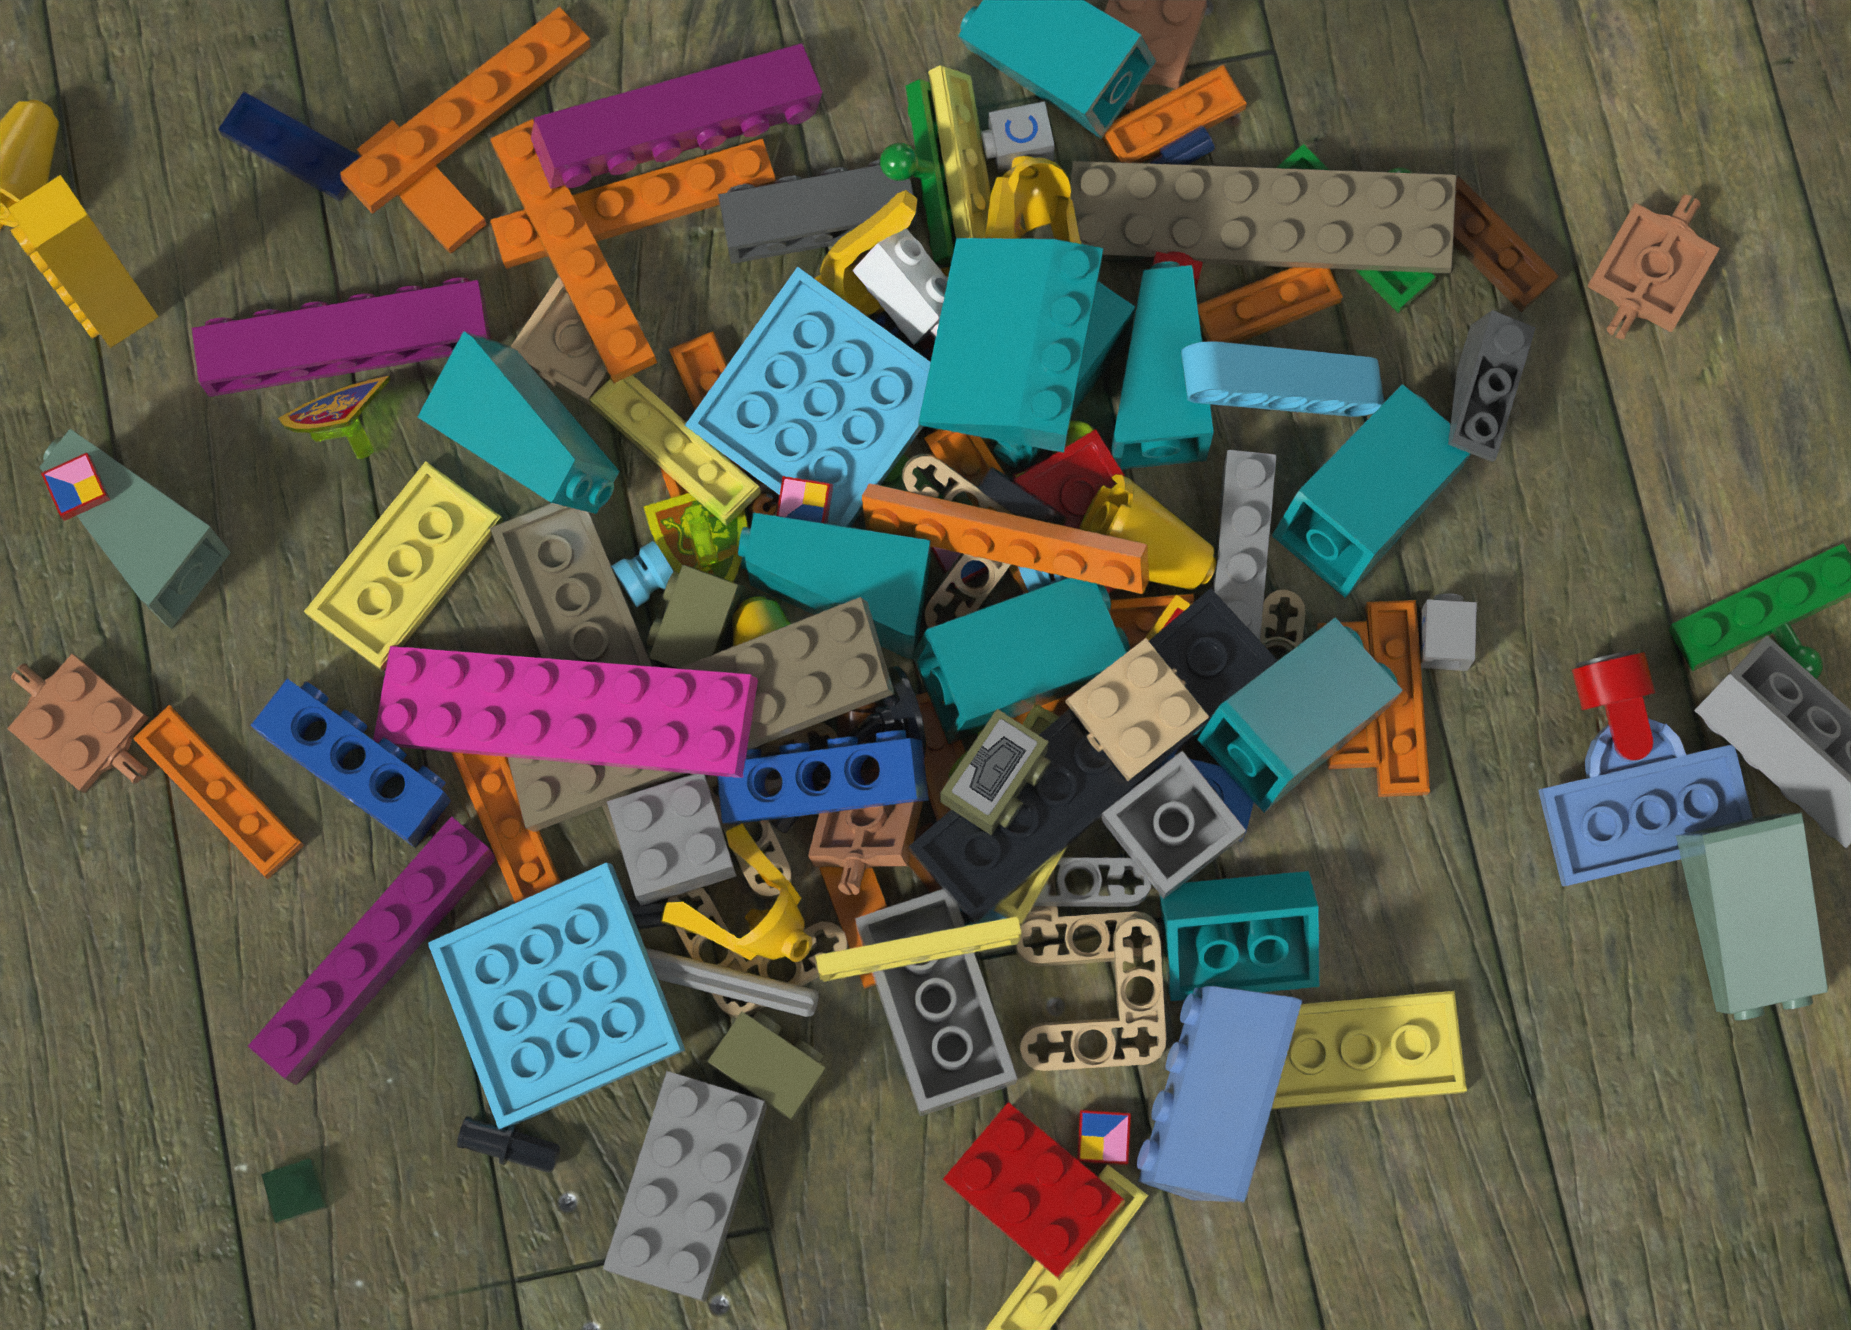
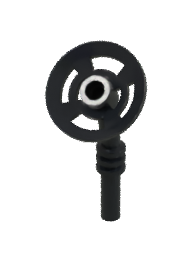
M899 666L888 668L890 680L899 695L900 701L895 694L883 698L884 705L876 707L875 713L870 714L845 737H857L858 745L867 744L879 732L905 730L907 739L922 740L925 759L926 737L916 695L904 671ZM825 763L819 764L813 772V783L821 791L828 786L827 784L831 780L830 769ZM800 816L773 819L771 823L777 830L786 834Z

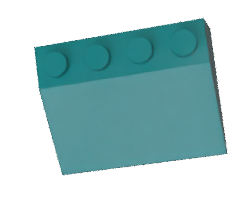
M956 238L918 425L1064 453L1101 268L1103 248L1057 239Z

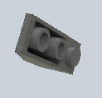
M1493 310L1470 325L1457 368L1448 445L1491 462L1496 460L1535 327Z

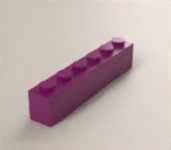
M801 43L534 117L531 141L550 189L563 185L567 188H574L587 183L592 177L610 172L612 175L627 173L640 163L651 160L656 162L670 161L679 156L683 151L700 147L702 150L712 149L721 145L726 139L743 134L745 137L758 136L767 131L771 126L785 122L789 125L803 123L816 114L823 92L804 46Z
M452 278L444 281L442 286L426 289L420 286H405L397 289L395 294L379 297L373 294H357L349 297L347 302L331 305L319 301L303 304L300 310L283 313L272 309L262 310L254 313L252 318L235 321L225 317L214 318L206 321L205 326L192 328L198 381L209 397L450 357L463 331L491 340L484 293L478 280L470 281L467 278Z
M451 816L251 1041L248 1047L284 1079L297 1085L496 860L489 847Z

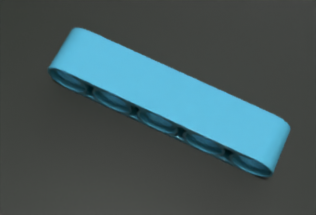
M1216 341L1192 344L1181 350L1187 399L1193 403L1349 417L1374 414L1384 403L1379 363L1376 358Z

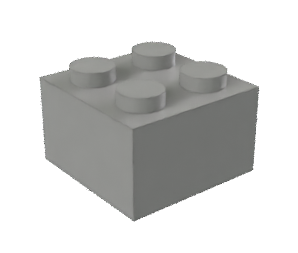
M1183 751L1102 813L1101 819L1163 899L1243 838L1246 832Z
M693 774L607 801L634 894L640 906L736 877L705 775Z

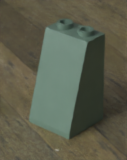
M69 429L63 438L55 439L48 446L44 453V462L39 468L45 472L86 452L91 456L110 500L77 515V517L141 601L164 625L172 629L231 552L209 525L72 429Z
M1802 813L1770 814L1676 835L1716 1012L1733 1014L1735 1021L1747 1020L1765 1015L1764 1006L1782 1002L1784 1010L1805 1007L1813 1004L1812 995L1828 992Z

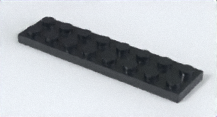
M1212 588L1149 640L1170 669L1175 668L1178 677L1186 682V689L1209 716L1206 721L1127 781L1104 750L1098 752L1087 739V735L1090 733L1073 711L1068 709L1039 734L1040 737L1048 741V750L1044 757L1051 762L1035 786L1028 782L1017 797L1023 804L1007 828L999 824L993 834L990 835L951 809L908 846L909 851L974 925L978 924L1101 818L1105 810L1138 786L1203 730L1222 703L1278 661Z

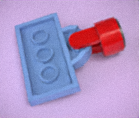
M1633 649L1576 663V668L1572 669L1582 711L1605 706L1609 725L1605 726L1591 741L1585 758L1586 779L1538 790L1562 886H1569L1679 860L1681 857L1676 835L1753 818L1736 749L1732 744L1686 755L1680 737L1667 724H1662L1648 718L1643 696L1655 694V689L1645 652L1640 653L1639 649Z

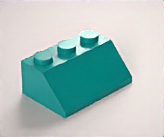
M1309 871L1188 882L1182 884L1165 899L1160 895L1161 928L1170 1001L1185 1000L1189 994H1193L1195 988L1207 986L1259 993L1320 987L1319 906Z

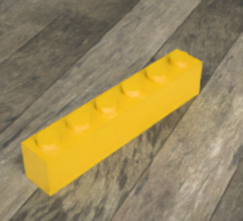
M61 175L8 208L18 223L10 231L92 339L101 335L108 346L112 348L159 317Z

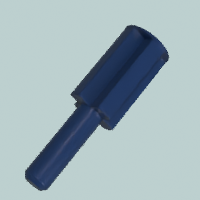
M1200 125L1160 148L1161 156L1147 164L1188 165L1215 150V146L1208 131L1203 125Z

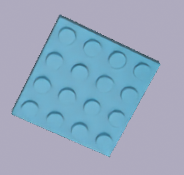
M797 267L685 426L779 495L783 476L834 484L827 524L851 528L863 511L862 494L868 484L882 485L923 427L918 425L931 362Z
M604 863L428 942L498 1129H507L511 1125L514 1126L685 1051L614 867L610 863Z

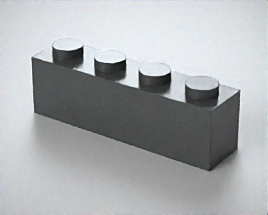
M880 160L871 162L866 168L848 170L844 167H836L822 172L821 176L802 179L800 176H786L776 180L772 185L755 187L751 184L734 186L727 193L718 194L731 264L833 246L841 237L872 217L897 193L907 190L913 195L910 178L905 181L889 179L881 170ZM917 212L909 227H907L909 232L917 230Z

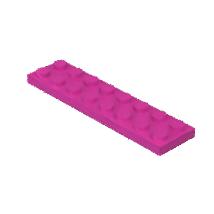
M390 646L373 741L379 743L384 737L401 748L743 778L758 679L751 674Z

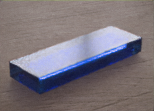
M244 91L218 128L221 136L338 201L342 200L349 189L342 181L340 172L361 157Z

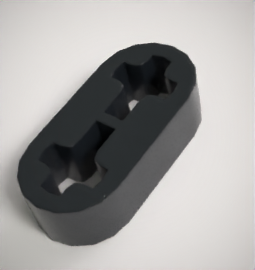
M990 467L977 487L1016 516L1064 526L1068 520L1057 509L993 467Z

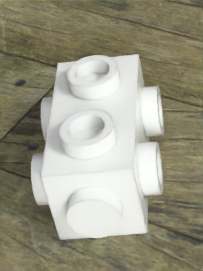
M906 228L878 242L853 269V272L862 281L868 292L876 298L894 320L897 327L914 345L930 335L936 339L948 277L944 275L926 253L921 243Z

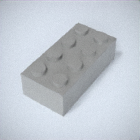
M1766 635L1694 711L1705 720L1706 725L1713 732L1722 735L1732 744L1749 765L1759 769L1775 783L1789 801L1798 804L1808 813L1825 834L1835 838L1847 848L1851 844V710Z
M943 889L855 918L856 927L863 946L965 926L958 905ZM974 953L872 972L920 1117L1016 1084L1017 1076Z
M666 1072L606 1257L604 1270L706 1302L767 1110L765 1101L676 1073Z

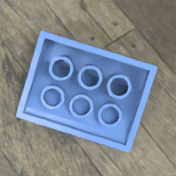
M1215 986L1195 988L1193 994L1187 996L1180 1013V1021L1184 1023L1180 1040L1172 1045L1166 1061V1070L1170 1074L1165 1091L1159 1092L1153 1104L1152 1119L1156 1121L1150 1140L1147 1139L1143 1143L1138 1155L1137 1167L1141 1169L1138 1182L1194 1201L1245 1202L1302 1000L1294 997Z

